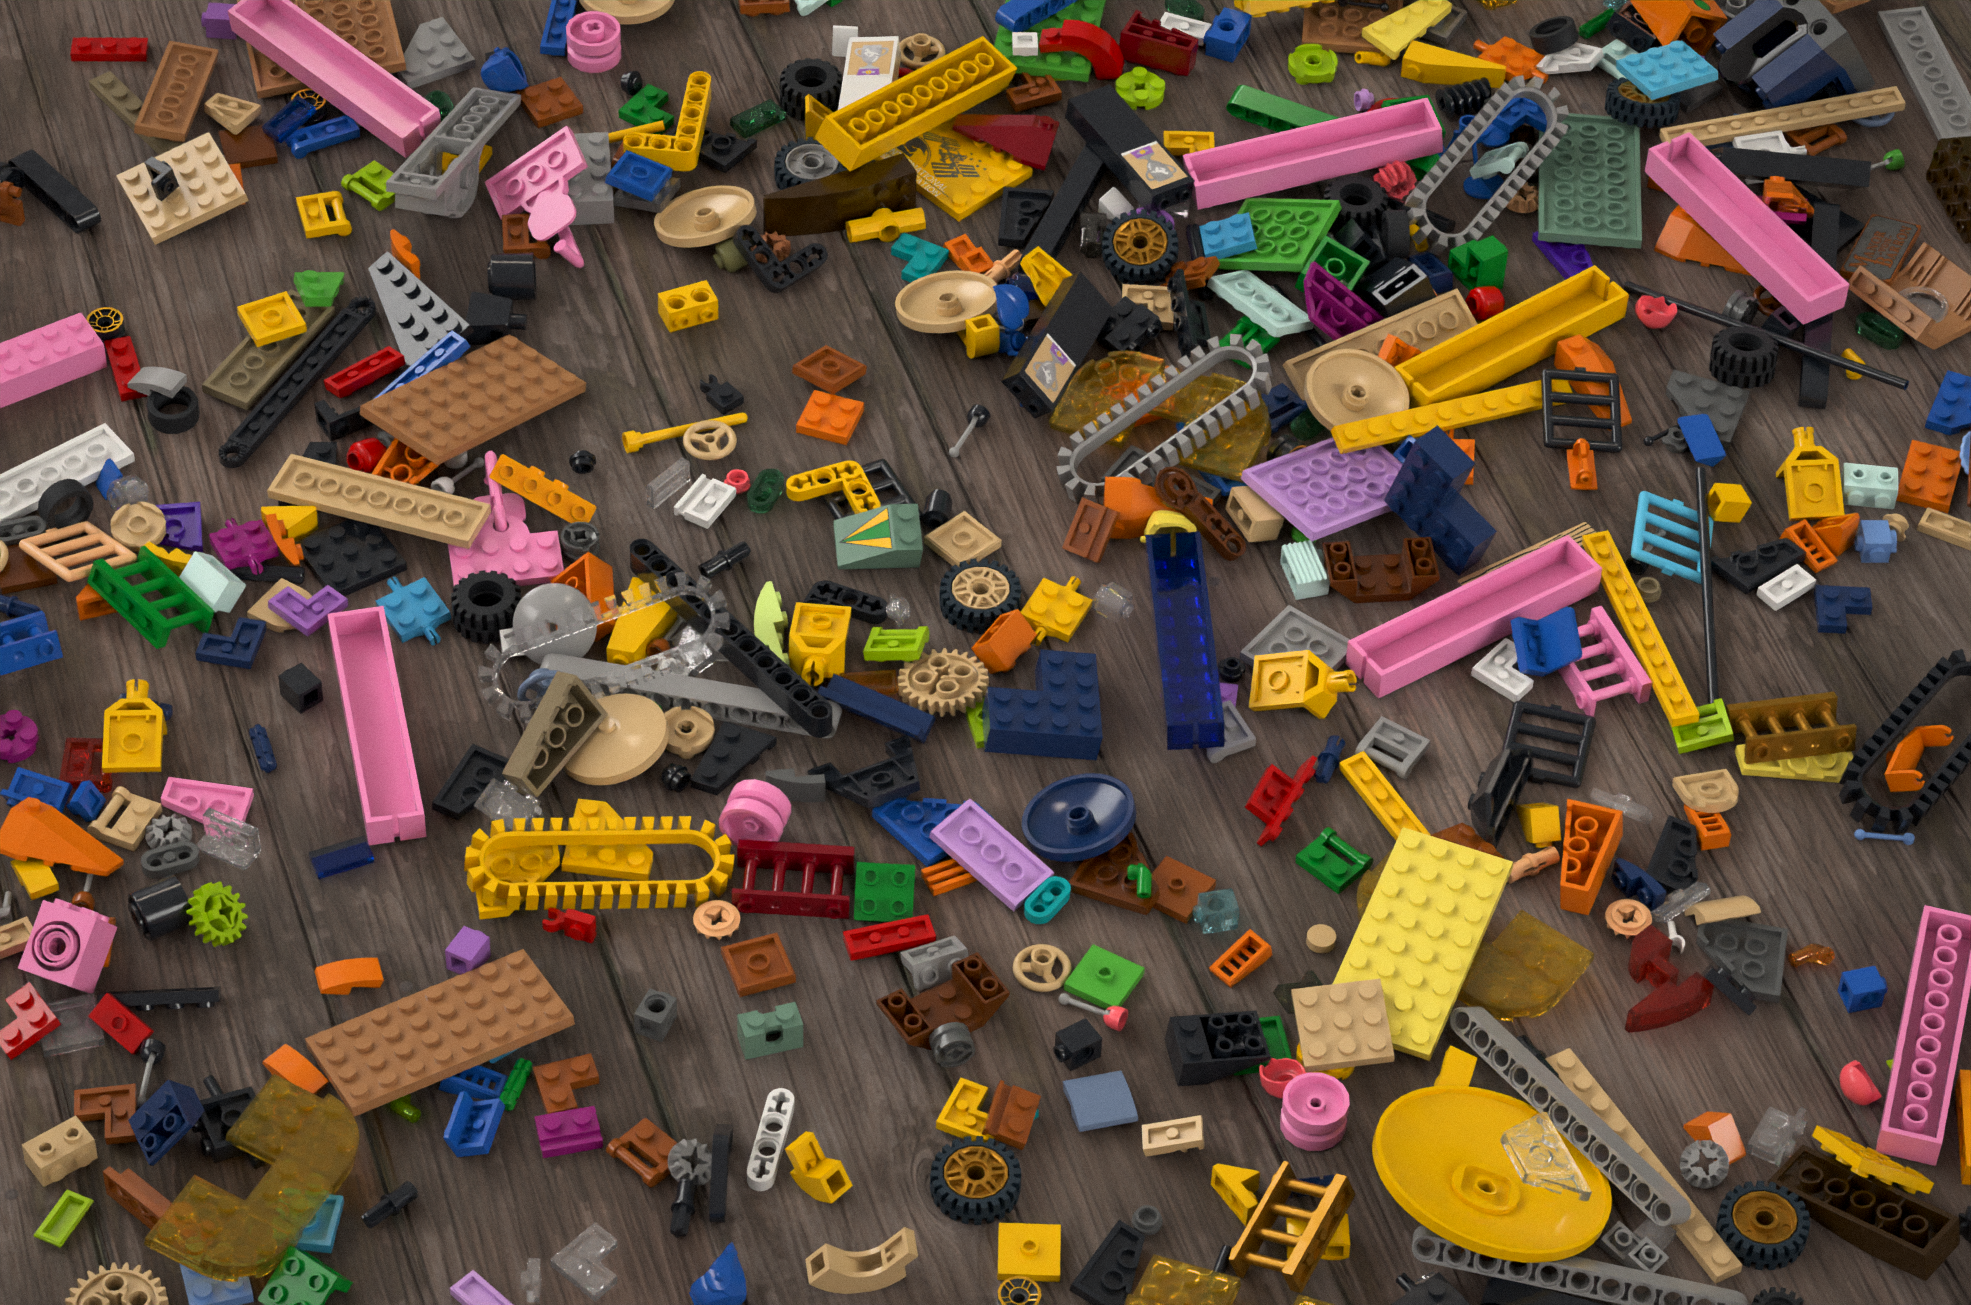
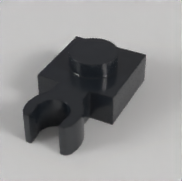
M712 374L709 375L710 384L705 383L702 379L700 380V390L706 394V401L724 415L744 403V395L729 382L719 384L716 376Z

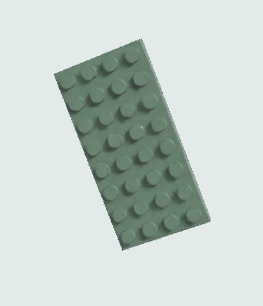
M1569 113L1562 122V124L1568 125L1566 134L1538 167V240L1641 249L1642 214L1639 127H1637V124L1631 126L1627 125V122L1621 123L1618 119H1613L1611 116ZM1538 130V141L1544 135V132Z

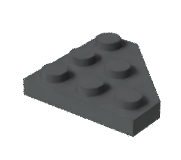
M1673 370L1665 394L1670 401L1674 400L1679 406V413L1683 417L1698 414L1709 415L1723 448L1729 450L1747 404L1750 391Z
M1734 919L1698 925L1696 944L1718 967H1722L1733 977L1732 981L1739 988L1743 986L1757 1000L1779 1003L1788 929Z

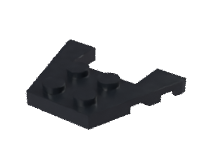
M908 735L884 743L885 751L891 757L890 759L842 775L831 762L807 770L808 775L824 774L825 789L868 809L880 807L884 803L897 798L908 797L911 793L921 790Z

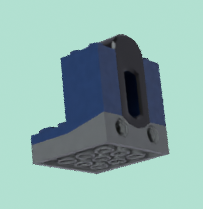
M1756 0L1713 33L1718 42L1715 44V47L1722 55L1718 63V71L1733 98L1742 107L1757 108L1764 105L1766 109L1800 104L1828 83L1841 96L1867 91L1875 85L1847 30L1819 0Z

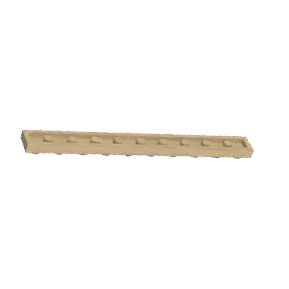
M1897 86L1662 128L1660 129L1659 136L1662 143L1666 141L1671 143V139L1690 132L1701 144L1709 146L1731 142L1734 137L1779 130L1787 132L1902 111L1905 109L1906 103Z
M1568 1048L1546 1058L1545 1060L1559 1074V1080L1688 1201L1691 1208L1689 1220L1683 1224L1670 1225V1227L1712 1281L1717 1284L1740 1273L1742 1269L1741 1262L1574 1052Z

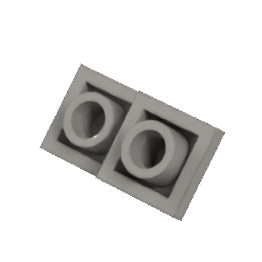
M142 367L127 384L128 388L148 396L153 391L173 398L187 383V376L184 373L168 368Z
M1620 1221L1597 1243L1606 1253L1628 1268L1655 1273L1669 1259V1256L1647 1236L1641 1241Z

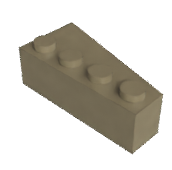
M560 671L556 672L505 766L502 775L517 793L537 798L608 715L577 675Z

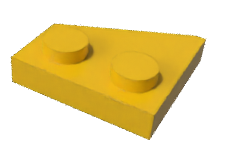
M1039 246L1024 256L1020 263L1045 306L1050 302L1062 280L1072 276L1069 271Z

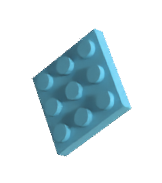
M1683 40L1673 41L1668 45L1650 48L1648 51L1630 54L1625 58L1616 60V69L1651 100L1718 80V71Z

